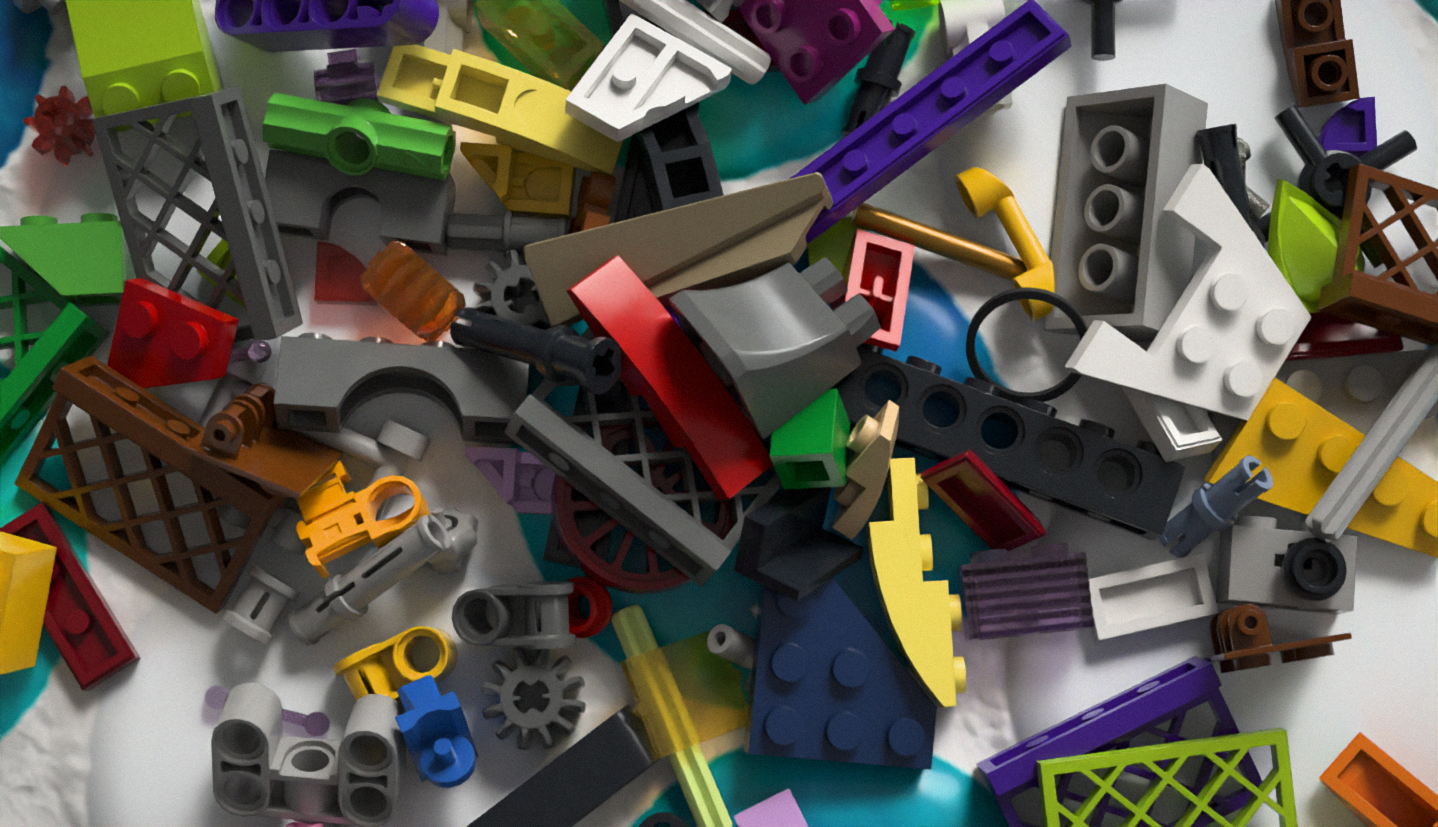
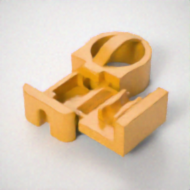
M338 461L305 494L296 499L305 520L304 522L301 519L297 523L296 531L300 540L307 548L305 553L308 561L321 577H330L325 566L326 563L372 541L380 549L417 523L423 515L429 516L428 504L413 481L403 476L391 475L380 478L368 488L357 493L352 491L347 494L344 485L351 482L352 478L342 462ZM407 494L414 497L415 502L410 509L392 518L376 521L377 510L391 496Z

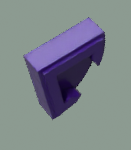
M1375 96L1354 100L1336 111L1327 120L1328 122L1323 130H1320L1317 135L1318 140L1326 151L1340 150L1348 152L1357 158L1377 147Z

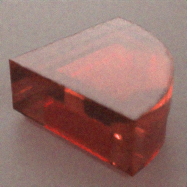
M317 241L314 301L317 304L378 306L375 284L365 266L341 246Z

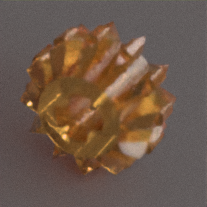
M391 241L383 251L379 250L369 261V267L360 276L363 289L403 325L425 341H435L444 331L447 332L450 329L451 322L458 320L454 316L456 312L466 306L464 295L404 242Z

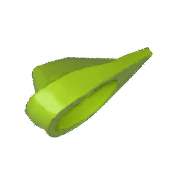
M1277 179L1271 209L1268 254L1309 313L1321 312L1318 311L1321 288L1332 283L1342 220L1320 205L1306 192L1284 179ZM1358 245L1355 270L1364 272L1365 260L1362 249Z

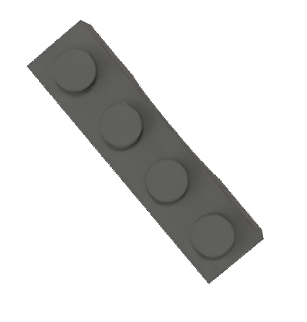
M314 332L303 333L298 337L281 336L274 396L277 427L282 430L340 433L349 417L361 405L371 399L390 393H411L426 397L442 406L455 421L463 441L518 444L506 435L504 431L514 412L527 398L529 364L478 349L456 348L454 345L444 341H427L421 345L395 344L383 337H365L360 341L334 340L325 334Z

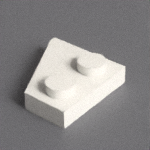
M631 13L566 98L565 113L612 140L619 142L725 89L730 83L732 68Z

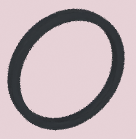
M1030 287L1007 290L984 303L971 320L966 338V356L969 367L976 379L986 381L1000 389L997 397L1020 404L1023 398L1034 399L1040 402L1055 399L1070 390L1082 375L1071 372L1059 384L1039 392H1018L1007 389L993 381L982 369L975 351L977 331L983 320L994 309L1005 303L1021 299L1040 300L1059 308L1075 325L1080 341L1087 332V326L1077 309L1066 299L1053 292Z

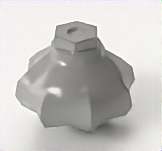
M441 507L433 508L429 511V515L434 516L444 525L449 534L451 544L448 549L443 552L441 551L428 562L433 565L435 571L442 575L457 572L462 565V556L477 545L476 532L478 520L473 514L461 513L456 508L445 511Z

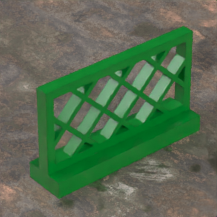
M0 246V263L9 268L12 273V295L0 297V309L13 307L14 336L0 338V350L15 348L16 365L6 378L0 379L1 466L54 402L58 392L53 390L52 386L60 369L92 355L110 332L72 302L60 295L52 286ZM25 282L28 283L31 287H33L36 291L26 293ZM50 301L61 310L45 331L28 333L26 305Z

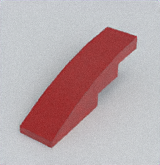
M619 255L611 257L566 290L594 337L603 336L617 341L623 355L622 369L619 377L631 396H643L674 447H686L717 499H731L773 465L770 454L704 357L662 304Z

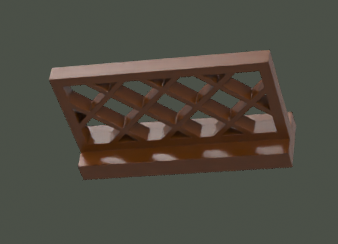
M1361 163L1350 168L1332 283L1321 288L1318 311L1426 345L1436 346L1438 344V289L1431 294L1419 290L1405 268L1423 257L1438 281V238L1432 241L1414 212L1415 209L1423 204L1434 207L1438 211L1437 188ZM1367 186L1383 191L1395 211V214L1379 224L1365 203ZM1407 199L1412 200V201H1414V202H1412L1411 204H1409V202H1408ZM1399 219L1418 248L1416 252L1403 260H1400L1383 232V229ZM1362 228L1364 233L1360 235V231ZM1369 239L1387 269L1378 276L1355 270L1358 245ZM1389 277H1392L1393 280H1394V282L1389 281V280H1386V279H1388Z
M92 355L62 367L52 386V389L58 392L14 484L217 614L224 609L274 511L284 505L288 497L272 495L264 491L258 482L236 473L214 471L206 467L202 463V459L183 452V446L203 431L205 427ZM73 404L89 414L96 435L95 438L78 442L73 441L66 419ZM110 428L116 431V433H111ZM57 439L59 446L52 447L55 440ZM129 439L140 446L147 470L124 475L114 442ZM99 446L109 478L87 483L77 451ZM62 455L72 487L59 490L38 476L46 458ZM161 461L165 462L168 465L162 466ZM180 472L190 478L198 502L175 507L165 475ZM150 478L160 511L137 516L127 483ZM112 487L122 519L109 522L96 513L90 492ZM211 492L218 497L213 498ZM232 505L252 518L243 536L225 539L216 507ZM201 511L211 543L188 548L178 516ZM163 520L173 551L158 554L147 547L140 524ZM236 548L231 558L229 549ZM214 552L221 573V579L215 590L197 579L191 557Z

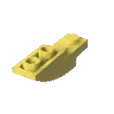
M416 44L393 46L377 92L379 102L496 137L497 144L509 145L514 149L590 172L595 171L613 176L623 144V140L616 142L565 113L566 98L570 95L571 91L516 69L453 49L451 55Z
M915 458L891 459L887 473L890 521L869 522L866 527L869 560L876 592L893 638L919 684L939 708L957 706L956 694L966 693L964 657L953 656L952 632L962 630L959 594L949 595L948 580L923 582L922 571H932L931 535L920 534L918 510L928 509V485L920 478L921 473H916Z

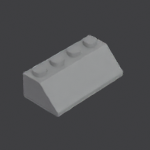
M1166 83L1067 97L1051 251V262L1053 263L1055 277V294L1066 299L1077 309L1087 326V330L1094 320L1105 321L1133 342H1150L1155 339L1192 279L1196 236L1164 213L1163 209L1192 164L1203 163L1197 131L1206 129L1208 103ZM1054 306L1053 312L1045 317L1044 330L1052 333L1079 336L1071 319Z

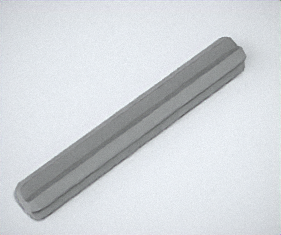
M1438 344L1428 349L1306 518V528L1316 535L1319 540L1328 543L1339 539L1437 402Z

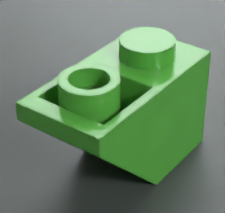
M88 213L81 215V223L58 224V219L50 216H26L20 219V226H0V239L60 295L78 307L120 305L125 281L136 278L121 221H118L117 215L110 213Z

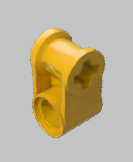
M416 626L384 642L364 648L337 662L332 668L336 676L344 677L355 702L369 694H381L389 696L399 702V704H402L397 693L400 687L427 675H432L435 683L444 680L452 673L457 664L458 650L455 641L443 630ZM430 637L439 646L440 658L432 670L422 672L413 663L412 651L418 641L422 638Z

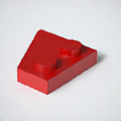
M128 279L125 281L107 366L142 388L225 377L239 319L146 279Z

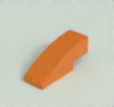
M1361 732L1355 736L1319 777V781L1367 827H1438V795Z

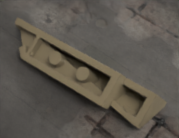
M815 172L532 243L523 248V253L551 327L558 325L569 327L583 320V317L566 290L613 256L619 255L662 306L667 308L671 306L669 298L681 290L704 291L721 289L762 276L788 262L791 265H795L807 247L805 236L819 213L824 209L830 210L834 203L822 174Z

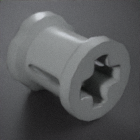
M252 565L248 571L251 580L233 609H225L220 618L242 633L268 646L273 639L270 630L288 601H296L301 592L258 566ZM265 592H268L270 594L258 616L252 617V612Z

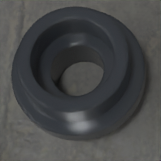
M1307 538L1295 543L1288 549L1282 561L1281 571L1285 585L1294 595L1307 601H1321L1332 597L1341 589L1346 579L1347 567L1343 554L1334 544L1323 542L1318 538ZM1308 558L1317 560L1322 566V576L1317 582L1308 580L1303 574V564Z

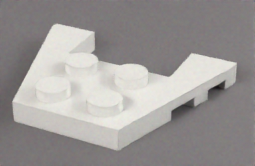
M1192 164L1163 209L1164 213L1210 246V251L1147 351L1105 321L1094 320L1068 360L1065 368L1075 374L1093 377L1128 389L1146 392L1181 404L1248 421L1272 379L1276 376L1310 321L1311 315L1211 170L1204 164Z

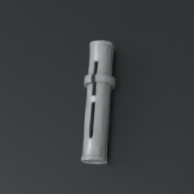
M423 515L417 523L387 545L381 547L347 574H335L328 579L323 592L301 608L290 613L288 622L293 634L305 645H315L322 637L344 621L353 622L365 615L369 609V603L398 582L404 580L409 574L438 553L450 547V537L444 525L432 515Z

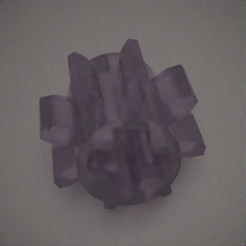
M356 49L327 53L329 65H326L327 68L314 70V86L316 98L319 101L346 106L358 98H371L378 101L377 92L380 86V79L375 61L361 63V58L357 56Z

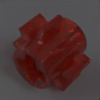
M61 86L58 96L46 99L39 94L36 95L35 98L39 105L35 110L34 117H27L23 120L27 127L40 134L34 139L31 146L41 155L49 153L54 148L55 158L63 166H68L71 155L83 152L85 155L92 157L94 153L90 146L93 143L96 132L92 119L88 118L93 114L88 96L81 98L75 104L74 93L67 86ZM68 117L74 120L73 125H67ZM57 127H63L61 135L55 132Z

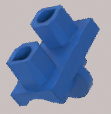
M427 675L400 687L397 693L406 713L395 717L421 781L428 780L435 786L442 788H452L461 785L474 772L476 758L479 755L455 692L452 691L441 696L432 675Z

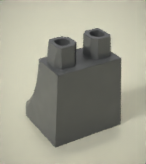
M824 257L800 273L788 262L769 273L738 285L704 291L681 290L669 298V303L683 332L704 357L739 406L750 425L763 440L859 367L862 362L856 347L864 343L881 328L875 311L861 294H856L833 311L828 306L847 293L848 289L838 269L827 257Z

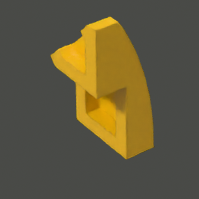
M461 142L460 152L505 207L508 210H513V214L572 219L577 167L527 152H515L513 147L509 145Z

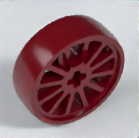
M640 408V411L651 410L650 408ZM629 409L618 411L615 413L629 412ZM659 422L642 423L643 430L666 435ZM631 424L599 426L602 446L610 453L612 448L619 443L634 444ZM587 427V428L584 430V432L589 435V431H588V427ZM644 434L647 453L656 452L652 441ZM669 438L662 452L673 451L674 446ZM692 461L694 471L698 468V466L694 461ZM667 463L649 465L651 483L664 495L685 493V491L676 492L673 490V486L683 479L681 469L669 478H665L663 471ZM555 474L551 491L553 525L564 551L585 575L607 588L638 595L667 592L692 581L677 568L660 572L658 570L656 552L645 543L646 574L624 571L621 566L635 536L629 530H626L611 564L599 558L591 550L590 546L620 525V523L612 518L587 537H582L576 526L573 513L602 509L591 500L574 502L571 498L572 486ZM701 489V490H696V491H697V492L712 491V489ZM729 501L714 502L715 514L713 524L701 519L702 525L721 540L725 538L733 527Z

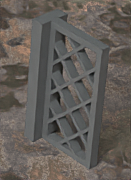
M240 86L92 119L136 278L146 279L200 302L181 288L191 268L195 267L218 283L206 304L207 306L217 310L227 291L244 302L250 324L237 327L234 342L254 339L255 342L275 339L303 324ZM192 111L199 136L192 151L167 135L176 115L179 113ZM160 118L156 127L147 121ZM129 124L149 138L138 162L122 152L116 127ZM160 147L184 163L173 187L148 170ZM195 171L212 183L215 199L208 211L183 195ZM141 183H144L166 199L155 222L138 210L135 195ZM176 207L201 223L190 246L165 230ZM211 231L228 242L232 258L225 271L199 254ZM158 242L182 258L172 280H169L155 270L151 255Z
M589 327L580 336L590 340L595 338ZM620 377L618 378V380L616 381V383L622 382V380L620 379ZM544 379L514 412L504 433L702 587L719 569L740 540L744 517L769 502L782 485L774 465L769 468L774 474L765 486L743 488L731 499H717L713 491L697 492L692 461L694 460L686 447H678V451L647 453L642 423L658 422L651 410L640 411L638 395L631 396L625 387L629 412L597 414L594 393L585 391L582 387L586 415L563 416L545 400L556 387L580 385V382L567 379L557 383ZM631 424L635 454L614 456L602 446L599 426ZM588 427L589 435L580 428ZM759 437L764 447L770 454L771 446ZM680 462L685 493L664 495L652 485L649 465ZM628 466H637L639 475ZM754 499L743 513L741 500ZM729 501L733 527L723 540L702 525L698 503ZM687 504L688 513L678 505Z

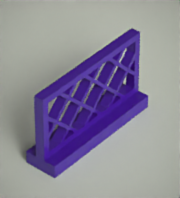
M1194 656L976 763L986 786L991 790L1008 827H1040L1020 820L1010 799L1032 787L1039 788L1036 761L1105 752L1115 746V750L1128 749L1131 739L1144 732L1165 738L1163 744L1191 740L1179 735L1188 710L1207 701L1217 720L1211 737L1240 732L1219 689L1222 683L1213 664ZM1172 719L1168 731L1156 727ZM1224 751L1216 752L1214 754L1220 758L1226 759L1230 753ZM1247 751L1237 765L1243 777L1258 788L1263 781L1249 751ZM1204 756L1194 787L1182 782L1179 783L1197 797L1208 783L1214 763ZM1170 759L1158 760L1156 765L1163 770ZM1127 765L1123 769L1125 772L1150 780L1148 788L1157 778L1155 773L1133 765ZM1074 772L1060 775L1056 786L1057 802L1061 805L1064 798L1083 803L1087 798L1085 795L1068 790ZM1117 779L1111 785L1112 788L1115 787ZM1244 787L1225 797L1215 794L1210 800L1213 803L1208 806L1224 817L1244 807L1253 794ZM1106 792L1094 807L1089 827H1101L1106 812L1126 818L1131 811L1109 804L1111 795ZM1155 801L1145 813L1149 817L1151 816ZM1188 801L1186 810L1192 804V802ZM1202 811L1190 827H1204L1215 820ZM1153 819L1162 827H1174L1176 823L1179 821L1177 820L1171 824H1166L1164 822ZM1140 820L1135 827H1147L1149 825Z

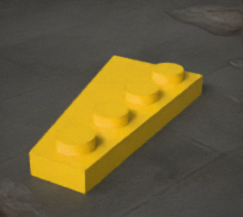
M1273 378L1248 421H1240L1203 480L1215 484L1238 465L1242 458L1247 455L1253 456L1261 461V463L1251 471L1252 477L1266 467L1273 479V487L1267 492H1263L1257 499L1309 515L1366 435L1282 381ZM1397 456L1347 528L1438 558V482Z

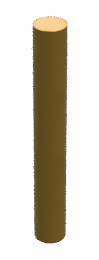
M864 202L854 209L851 224L915 245V247L1011 281L1013 278L1027 272L1022 259Z

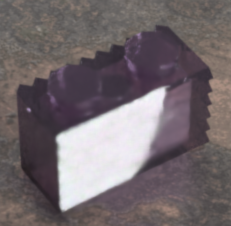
M1051 543L1032 546V558L1008 560L1007 549H993L970 553L971 564L960 565L957 568L965 642L1084 630L1094 627L1085 552L1069 554L1068 543Z

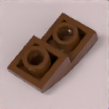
M1275 0L1284 57L1297 107L1302 108L1360 99L1353 39L1346 40L1341 0Z

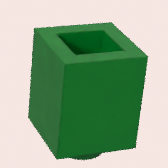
M838 389L827 390L772 433L770 459L784 489L845 486L848 458L846 443L849 438L850 421Z

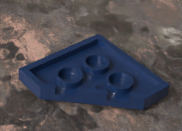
M831 578L797 602L760 584L744 752L755 755L931 770L937 707L837 582Z

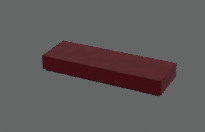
M40 503L0 528L1 532L57 547L43 626L83 691L93 689L141 658L46 504Z

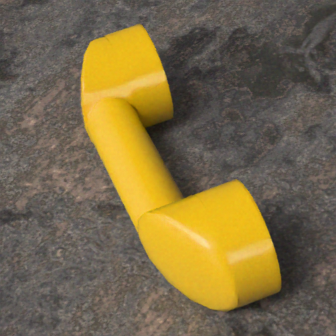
M971 167L955 175V182L960 196L972 216L977 219L994 210L1027 268V272L1012 279L1013 288H1040L1055 293L1053 263L1047 257L1015 200L1011 189L995 175L978 167ZM1033 299L1019 300L1025 313L1033 322L1053 312L1054 306L1047 302Z

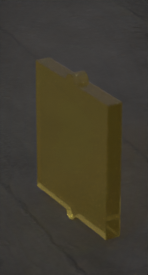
M711 630L620 662L636 703L633 708V714L636 717H641L657 759L743 728L747 724L748 705L739 684L742 674L740 670L733 668L731 661L709 650L707 638Z

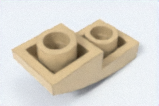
M890 400L887 401L874 418L864 415L852 430L846 446L852 452L845 474L846 484L845 486L837 487L833 499L839 502L832 528L851 540L856 537L873 512L887 477L899 424V406Z

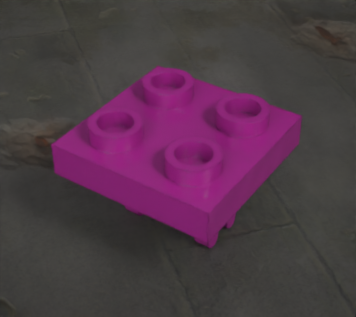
M746 0L738 8L804 105L820 100L895 30L879 7L882 0Z

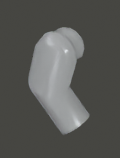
M719 624L710 631L707 638V647L712 653L750 670L749 676L744 682L746 692L750 693L755 639L728 625Z

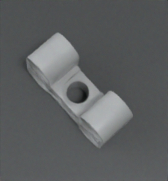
M254 682L242 683L234 687L228 694L212 734V776L215 800L225 811L241 817L260 816L292 819L302 823L325 822L356 825L359 827L383 826L394 816L406 773V744L395 717L405 713V710L399 702L389 696L369 694L358 699L353 705L341 741L283 736L282 705L276 693L262 684Z

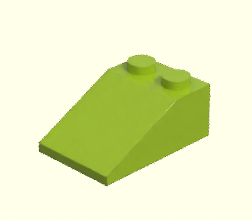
M66 0L81 75L95 118L225 89L199 0ZM192 111L179 113L175 119L192 116ZM160 118L147 121L151 124H157ZM129 124L116 127L117 132L134 129Z

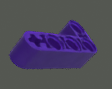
M216 0L215 21L223 33L268 52L415 45L422 43L430 37L439 19V6L436 0Z

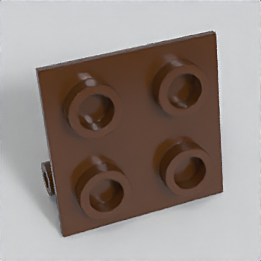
M265 383L251 385L245 390L244 394L237 396L221 412L214 414L208 420L206 428L186 443L182 450L187 454L202 459V463L214 471L236 473L258 482L264 491L279 497L292 496L296 499L305 494L342 458L344 453L291 430L278 429L277 425L274 424L276 418L274 409L275 389Z
M1243 604L1222 610L1212 617L1209 631L1214 655L1203 657L1202 659L1208 662L1219 661L1221 673L1270 666L1272 665L1270 657L1272 652L1280 651L1282 663L1335 655L1332 642L1352 639V635L1350 632L1272 645L1265 613L1255 605Z

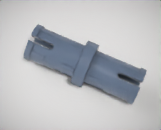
M1247 455L1215 484L1205 483L1192 495V502L1166 523L1163 535L1159 537L1162 545L1166 547L1180 535L1178 538L1180 542L1172 547L1169 552L1178 558H1183L1215 530H1227L1237 520V513L1263 492L1265 493L1273 487V479L1269 470L1264 467L1252 477L1251 471L1258 467L1261 461Z

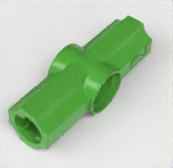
M274 93L267 102V110L262 123L263 142H267L268 148L327 158L333 167L348 175H362L369 172L372 167L445 180L451 170L456 147V131H453L452 125L391 114L386 106L371 98H358L346 106Z

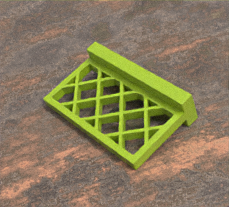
M1281 727L1036 761L1044 827H1060L1059 812L1069 819L1065 827H1089L1084 821L1106 792L1131 811L1119 827H1135L1140 820H1143L1150 827H1162L1145 813L1167 784L1192 802L1174 827H1190L1202 811L1222 827H1245L1263 803L1279 815L1280 827H1298L1287 730ZM1270 745L1273 768L1257 788L1234 770V768L1250 748ZM1231 751L1224 761L1214 754L1216 752ZM1204 755L1219 768L1196 797L1173 779V776L1189 756ZM1170 759L1163 770L1152 762ZM1142 763L1155 773L1157 778L1138 803L1134 805L1112 788L1111 785L1127 765ZM1110 767L1102 778H1099L1091 771L1093 769ZM1080 771L1097 785L1077 811L1072 814L1057 802L1054 775ZM1228 776L1232 777L1253 794L1232 823H1229L1207 805ZM1274 788L1276 789L1277 803L1269 797Z

